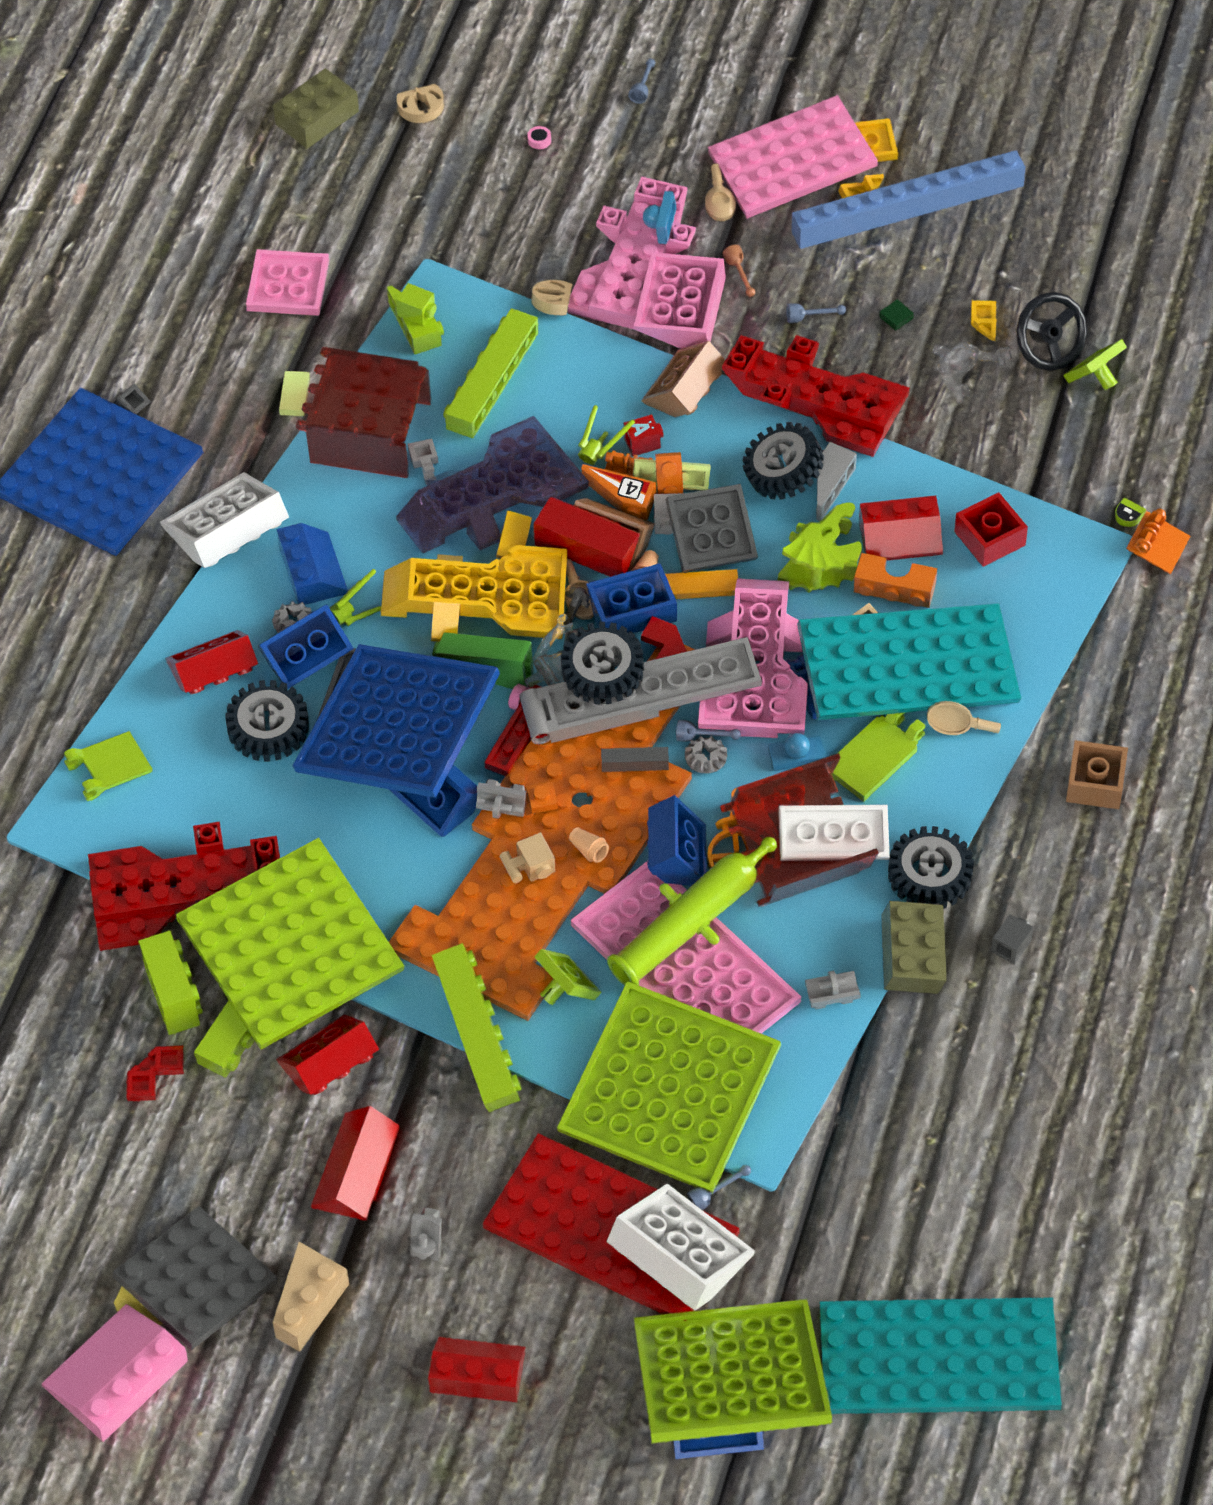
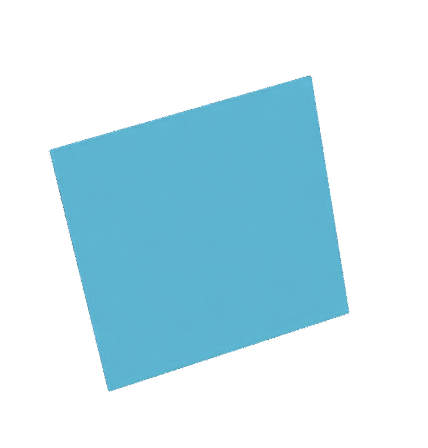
M425 259L406 285L410 283L434 293L437 306L434 318L436 321L441 322L444 329V335H441L442 346L414 355L391 307L388 308L262 482L279 492L289 518L282 521L280 526L269 529L261 534L257 540L244 544L237 552L219 559L217 564L199 569L71 746V748L83 749L130 731L152 767V772L107 789L96 799L87 801L83 795L85 789L82 786V782L93 779L84 763L78 768L69 771L64 763V760H67L64 756L8 833L7 841L11 845L90 880L88 854L143 846L162 859L197 854L193 831L194 825L220 821L224 850L251 846V839L277 835L280 858L319 837L389 942L414 905L439 916L491 839L472 830V823L482 809L476 808L470 817L446 836L441 837L389 789L295 772L292 765L304 745L301 741L300 748L297 751L291 747L292 754L287 757L284 752H281V759L276 761L273 754L270 755L269 762H264L263 755H260L259 761L253 760L252 753L247 758L243 756L242 750L238 752L234 744H231L225 719L228 703L232 704L231 698L234 694L239 697L238 690L242 687L248 692V684L254 683L255 688H260L259 681L265 680V686L270 687V680H275L277 687H280L281 681L270 668L258 645L278 634L274 629L272 621L274 611L279 610L281 604L288 605L291 601L298 604L281 555L276 529L303 523L327 531L348 591L372 569L376 570V573L349 600L354 608L352 616L381 606L384 571L410 558L437 560V554L463 556V562L489 564L495 560L508 510L532 517L526 546H535L533 523L550 497L572 505L578 499L588 498L616 509L583 482L581 467L583 464H589L583 462L578 457V453L581 450L578 444L583 438L594 405H597L598 409L588 441L590 439L598 441L601 435L607 431L608 435L602 443L604 447L624 427V422L652 414L655 422L660 423L663 429L664 437L661 438V449L640 454L638 458H652L655 460V454L681 452L682 462L710 464L708 489L741 484L758 558L752 561L690 572L737 569L738 579L778 581L779 572L790 560V558L782 555L783 548L791 543L789 541L790 533L796 531L798 523L820 522L816 520L817 478L811 476L814 483L811 486L805 483L803 485L805 488L804 492L800 493L799 489L794 490L796 495L790 498L789 494L786 493L785 499L781 500L778 495H776L775 500L770 499L768 495L765 498L761 496L760 492L757 493L745 475L742 466L744 465L742 461L743 456H747L745 450L746 448H752L750 445L752 439L757 442L759 441L757 434L762 432L764 436L767 435L766 428L770 426L773 431L777 430L776 424L782 423L785 428L786 422H792L794 426L796 423H799L802 427L806 426L809 428L822 450H825L829 442H826L822 435L821 427L819 424L816 425L813 418L745 396L730 378L723 374L712 382L708 394L699 400L697 409L688 416L685 414L673 417L652 408L641 400L674 355L568 313L567 315L543 313L537 310L532 305L531 299L433 260ZM511 308L538 317L539 333L474 438L472 439L447 430L446 421L443 417L445 407L454 400L457 388L464 384L467 372L476 365L479 353L486 349L491 334H495L498 330L501 318L503 316L506 317ZM624 435L607 452L615 450L618 453H623L624 456L630 453L624 440ZM885 438L874 457L853 451L857 453L856 469L826 513L827 515L834 506L850 502L856 507L852 517L848 518L852 522L850 532L847 535L839 534L835 542L837 546L859 541L862 546L861 553H865L859 526L860 503L936 496L941 520L943 555L888 560L886 562V572L894 577H902L908 574L912 563L937 568L936 586L930 607H917L908 603L888 601L884 598L854 593V581L842 580L839 588L831 585L823 590H812L809 593L803 587L788 590L787 614L798 620L853 615L868 603L878 613L999 603L1021 700L1019 703L966 707L971 712L972 717L1001 723L998 734L970 728L967 732L960 735H946L939 733L929 725L927 711L904 713L905 720L898 728L906 732L908 727L915 720L919 719L926 725L923 730L925 735L916 745L917 752L864 802L825 773L824 765L872 720L881 715L812 720L806 710L804 735L806 737L820 735L826 762L773 771L768 744L785 741L791 734L778 733V738L741 736L737 740L727 736H712L717 741L721 740L724 747H727V761L716 772L699 773L691 769L686 763L685 748L688 747L690 741H677L676 728L678 720H686L692 722L696 729H698L700 701L681 705L653 747H668L669 762L692 773L691 781L678 799L706 824V854L712 839L723 831L718 830L715 823L722 818L730 816L731 793L735 788H744L747 791V795L761 794L773 788L782 787L783 783L788 780H798L804 785V805H887L889 854L896 840L900 842L901 835L905 833L909 837V831L914 828L920 834V827L923 826L927 827V833H932V826L938 827V834H942L944 828L950 830V838L956 833L960 836L959 843L964 840L968 844V848L1133 554L1126 549L1132 535ZM427 439L433 440L438 455V463L433 464L435 483L426 484L422 467H413L408 451L409 443ZM606 454L602 459H598L595 465L589 466L605 469L607 464L605 462ZM780 455V457H781V459H782V461H783V463H784V467H786L787 465H786V463L784 462L782 455ZM683 489V493L702 491ZM999 492L1028 526L1026 546L982 567L954 532L956 513ZM654 504L647 520L654 523ZM654 525L646 551L652 550L658 554V564L661 563L665 574L682 573L674 535L655 534ZM572 561L580 578L579 580L590 583L609 577ZM567 576L565 583V591L567 586L569 585ZM344 595L305 606L307 608L310 607L312 612L326 604L330 608ZM735 596L676 599L677 621L671 624L676 625L683 643L695 650L706 647L708 621L733 611ZM566 601L564 603V616L568 610ZM381 611L355 621L350 626H347L345 623L340 625L353 648H357L358 644L433 656L432 652L436 643L431 641L433 614L407 612V618L381 616ZM288 615L289 620L292 619L294 622H298L297 617ZM459 616L458 634L530 641L532 643L533 674L527 687L529 688L532 683L545 687L564 682L561 669V651L564 650L565 634L570 632V630L580 627L588 630L589 623H593L594 628H597L594 617L588 620L574 617L570 627L563 624L562 639L509 635L492 618ZM235 630L248 635L258 661V665L253 666L251 672L243 675L235 673L228 676V681L218 685H214L212 682L205 685V689L196 694L185 693L180 689L167 664L166 657ZM643 631L633 633L635 638L641 643L644 662H647L656 646L641 641ZM784 651L783 659L785 661H794L803 652ZM339 658L292 686L296 689L297 694L300 693L302 695L303 702H306L309 731L308 734L306 733V740L316 723ZM494 684L453 764L477 786L479 782L485 783L488 779L501 783L505 778L501 774L485 769L484 765L485 760L515 710L510 709L508 706V700L513 689ZM751 707L750 710H756L757 707ZM264 711L266 722L265 729L266 731H269L270 714L269 711ZM696 734L692 740H697L700 735ZM701 735V736H702L703 738H709L711 735ZM703 748L702 754L709 760L710 752ZM577 793L572 798V803L577 807H581L584 804L590 805L593 801L592 797H588L586 793ZM771 810L768 812V817L779 831L778 810ZM732 836L721 840L715 846L712 854L734 853ZM738 836L739 853L755 851L759 847L751 839ZM648 845L627 876L649 860ZM767 853V858L774 859V853ZM760 859L755 865L756 870L760 866L762 859ZM889 860L782 861L780 868L777 870L773 869V865L766 864L765 870L756 879L751 889L717 916L728 929L801 996V1003L762 1033L781 1041V1047L724 1169L728 1173L735 1174L740 1171L741 1166L748 1165L751 1168L750 1175L741 1176L740 1178L768 1191H775L888 991L884 990L881 914L889 901H907V896L901 900L897 896L898 890L893 891L891 888L892 882L888 880ZM920 860L916 861L912 865L913 869L917 873H919L918 869ZM943 863L942 876L949 872L945 863ZM682 885V886H683L684 888H686V889H688L689 887H691V886H688V885ZM589 886L545 950L569 955L602 993L595 1000L567 995L564 991L554 1005L547 1003L543 999L529 1021L491 1003L495 1015L491 1016L493 1025H499L504 1040L500 1041L502 1050H508L513 1065L508 1066L510 1072L569 1100L625 987L611 972L607 960L571 926V919L604 895ZM402 958L400 960L404 964V971L352 999V1001L465 1052L440 978ZM538 961L536 962L537 965L543 967ZM828 971H835V974L854 971L861 994L860 999H855L852 1003L848 1004L840 1002L828 1004L825 1008L821 1009L811 1008L805 980L828 976Z

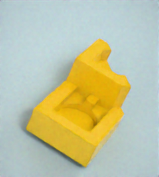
M865 175L861 183L840 184L838 192L843 199L878 189L884 179V175Z
M972 300L971 326L991 341L996 340V301Z

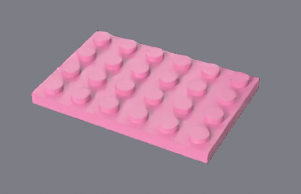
M838 95L708 147L711 158L715 164H719L722 177L747 219L878 166L875 155Z

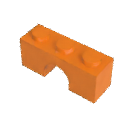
M861 553L854 577V593L884 598L888 601L908 603L917 607H930L936 586L937 568L912 563L908 574L902 577H894L886 572L887 558Z

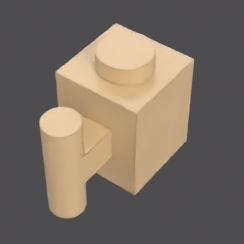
M541 832L516 842L517 857L512 858L509 851H505L499 856L513 883H518L523 879L520 873L525 870L531 882L536 879H544L551 875V873L556 872L555 857Z

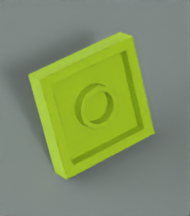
M1122 339L1094 352L1063 376L1068 383H1071L1094 373L1105 391L1118 383L1106 363L1126 349L1127 346Z
M541 949L535 955L536 960L553 978L540 993L542 997H545L544 1000L547 1003L554 1005L564 991L567 995L595 1000L602 993L569 955Z

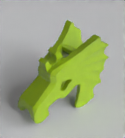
M850 502L834 506L820 522L798 523L796 531L790 533L789 541L791 543L783 548L782 555L790 558V560L779 572L777 580L789 581V590L803 587L808 593L812 590H823L831 585L839 588L842 580L854 581L858 566L857 561L862 550L861 542L857 541L837 546L835 540L839 534L847 535L850 532L852 522L848 518H851L855 512V505Z

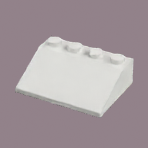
M243 472L160 521V523L194 562L206 568L217 564L219 559L237 552L241 546L249 541L257 540L267 530L280 526L282 521L289 518L278 491Z
M668 1184L617 1216L607 1243L613 1246L619 1253L627 1257L693 1310H697L711 1300L755 1253V1250Z

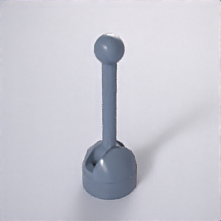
M650 58L646 61L647 67L641 82L634 84L630 88L628 96L634 103L641 104L647 99L648 88L645 82L651 68L655 66L654 59Z
M797 303L787 304L786 307L788 323H798L803 320L805 315L838 313L843 315L846 312V308L843 305H839L837 308L804 310L802 305Z
M678 720L676 728V739L682 742L691 741L696 734L727 736L734 740L741 737V732L738 729L732 731L696 729L692 722L686 720Z
M741 1166L740 1171L717 1184L713 1193L741 1176L750 1175V1166ZM697 1187L686 1193L689 1201L701 1210H704L710 1204L712 1193L704 1188Z

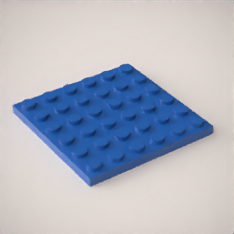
M80 387L1 477L0 498L117 556L203 454V448Z
M358 644L292 766L297 773L436 798L500 675L499 670L494 666Z

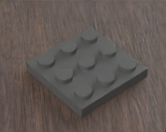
M741 484L668 496L665 499L682 573L752 561L758 558Z

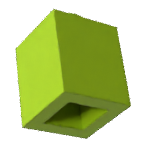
M410 283L406 285L396 299L397 316L422 326L425 325L429 318L434 316L437 309L433 292Z

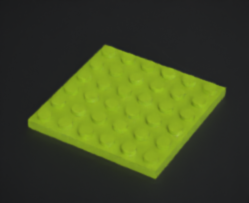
M319 837L176 914L177 921L261 1050L404 971V964Z
M627 981L558 1124L557 1130L565 1135L693 1187L704 1188L713 1194L778 1054L781 1041Z
M807 1299L634 1318L652 1443L832 1424V1413Z

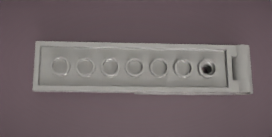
M748 637L644 662L642 681L639 680L638 688H632V694L628 697L623 693V700L617 702L615 697H612V704H606L605 699H600V705L594 704V698H590L589 703L583 701L582 694L577 698L574 695L573 689L569 691L566 682L537 689H527L519 697L532 742L534 744H544L550 740L551 743L659 717V711L762 686Z

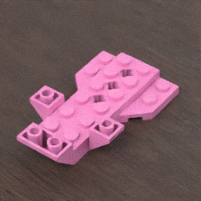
M641 177L634 193V202L628 216L627 211L603 206L596 222V227L612 240L615 246L608 261L580 272L570 295L568 314L634 329L633 325L652 252L677 254L689 248L695 234L696 227L680 224L687 187ZM671 191L674 193L677 209L667 244H658L656 229L645 225L643 212L648 206H661L664 192Z
M737 578L734 610L708 621L706 647L748 637L755 661H760L756 665L761 677L762 686L701 700L698 729L725 731L738 729L741 732V736L778 738V733L805 734L808 683L801 676L798 677L790 669V665L783 659L784 651L803 652L797 627L799 620L787 614L789 581ZM751 707H757L756 710H750Z

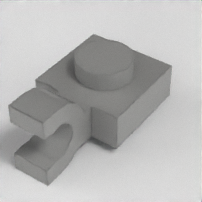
M427 439L409 443L408 451L413 467H422L426 484L435 483L433 464L438 463V455L433 440Z

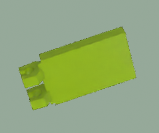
M904 713L887 714L886 717L883 715L877 716L824 765V772L864 802L917 752L916 745L925 735L923 730L926 725L917 719L904 732L898 728L905 720Z

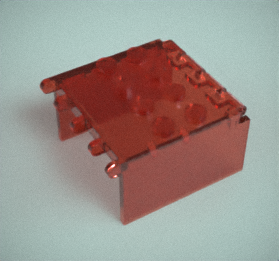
M322 347L320 354L323 357H327L325 365L317 364L314 369L315 373L321 375L319 384L311 383L308 387V391L315 394L313 402L303 403L301 408L303 412L309 413L307 420H298L296 423L298 430L306 431L310 463L408 478L406 443L402 442L406 440L410 427L409 424H411L416 408L415 405L417 403L431 405L429 370L419 366L418 361Z
M839 753L737 787L731 802L720 806L721 812L732 811L737 825L728 830L730 835L740 832L746 847L745 851L740 852L745 856L751 854L761 845L762 840L766 837H772L777 842V848L773 852L765 854L755 865L757 871L755 883H760L765 898L757 901L758 907L858 874L861 870L871 867L879 854L876 848L844 860L780 861L779 806L844 805L841 796L831 799L832 795L839 792L832 776L841 759Z

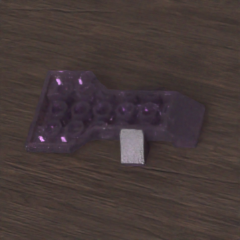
M532 416L491 434L488 450L482 462L464 470H447L427 479L426 484L428 486L419 489L398 513L396 520L422 553L445 544L446 536L466 527V534L478 549L482 550L500 542L501 534L494 514L518 503L544 507L550 497L563 500L588 489L589 481L535 416Z

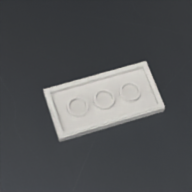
M796 805L778 807L780 861L889 860L890 858L887 805Z

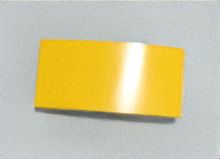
M507 511L495 557L502 558L515 545L526 546L532 517Z

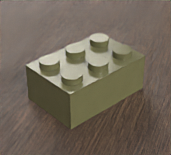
M326 68L273 105L275 124L307 149L359 112L357 91Z
M889 901L881 914L884 990L938 994L947 981L943 905Z

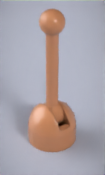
M731 245L723 251V257L729 265L737 267L747 289L746 295L753 297L755 289L750 286L741 267L744 259L743 251L739 245Z

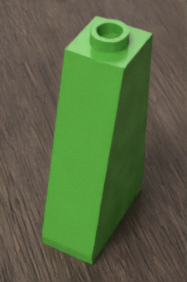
M444 632L440 642L437 641L432 652L434 657L497 667L500 675L495 684L513 689L517 684L527 687L533 674L532 643L527 640Z

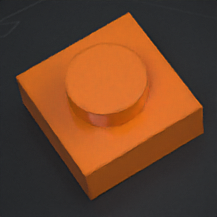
M552 781L526 786L532 814L558 809Z

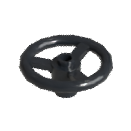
M1057 292L1040 294L1029 301L1019 315L1016 328L1018 347L1024 358L1034 367L1046 371L1064 369L1073 363L1082 352L1088 333L1086 317L1079 304L1068 295ZM1057 302L1067 307L1055 319H1030L1034 310L1044 303ZM1075 317L1078 331L1076 341L1071 351L1062 358L1058 341L1063 334L1062 327L1071 318ZM1026 329H1029L1030 336L1035 342L1047 344L1051 361L1040 359L1032 352L1027 343Z

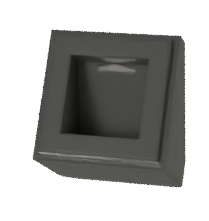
M134 383L117 397L113 403L134 414H138L151 401Z

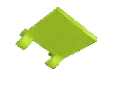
M130 731L83 749L71 748L64 752L67 759L64 760V763L69 771L78 768L84 763L93 778L82 782V786L85 789L83 795L87 801L96 799L107 789L152 772V767Z

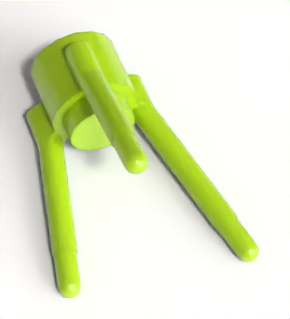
M594 405L583 438L578 444L581 448L578 457L589 465H595L597 460L604 457L606 452L629 430L635 421L630 420L603 447L602 443L608 435L607 431L601 435L598 441L595 439L588 441L598 406Z
M372 569L339 601L330 607L339 625L345 623L347 626H350L357 620L381 611V606H377L352 616L354 608L349 602L376 573L375 569Z

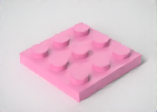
M257 249L246 302L247 311L319 316L329 265V254Z

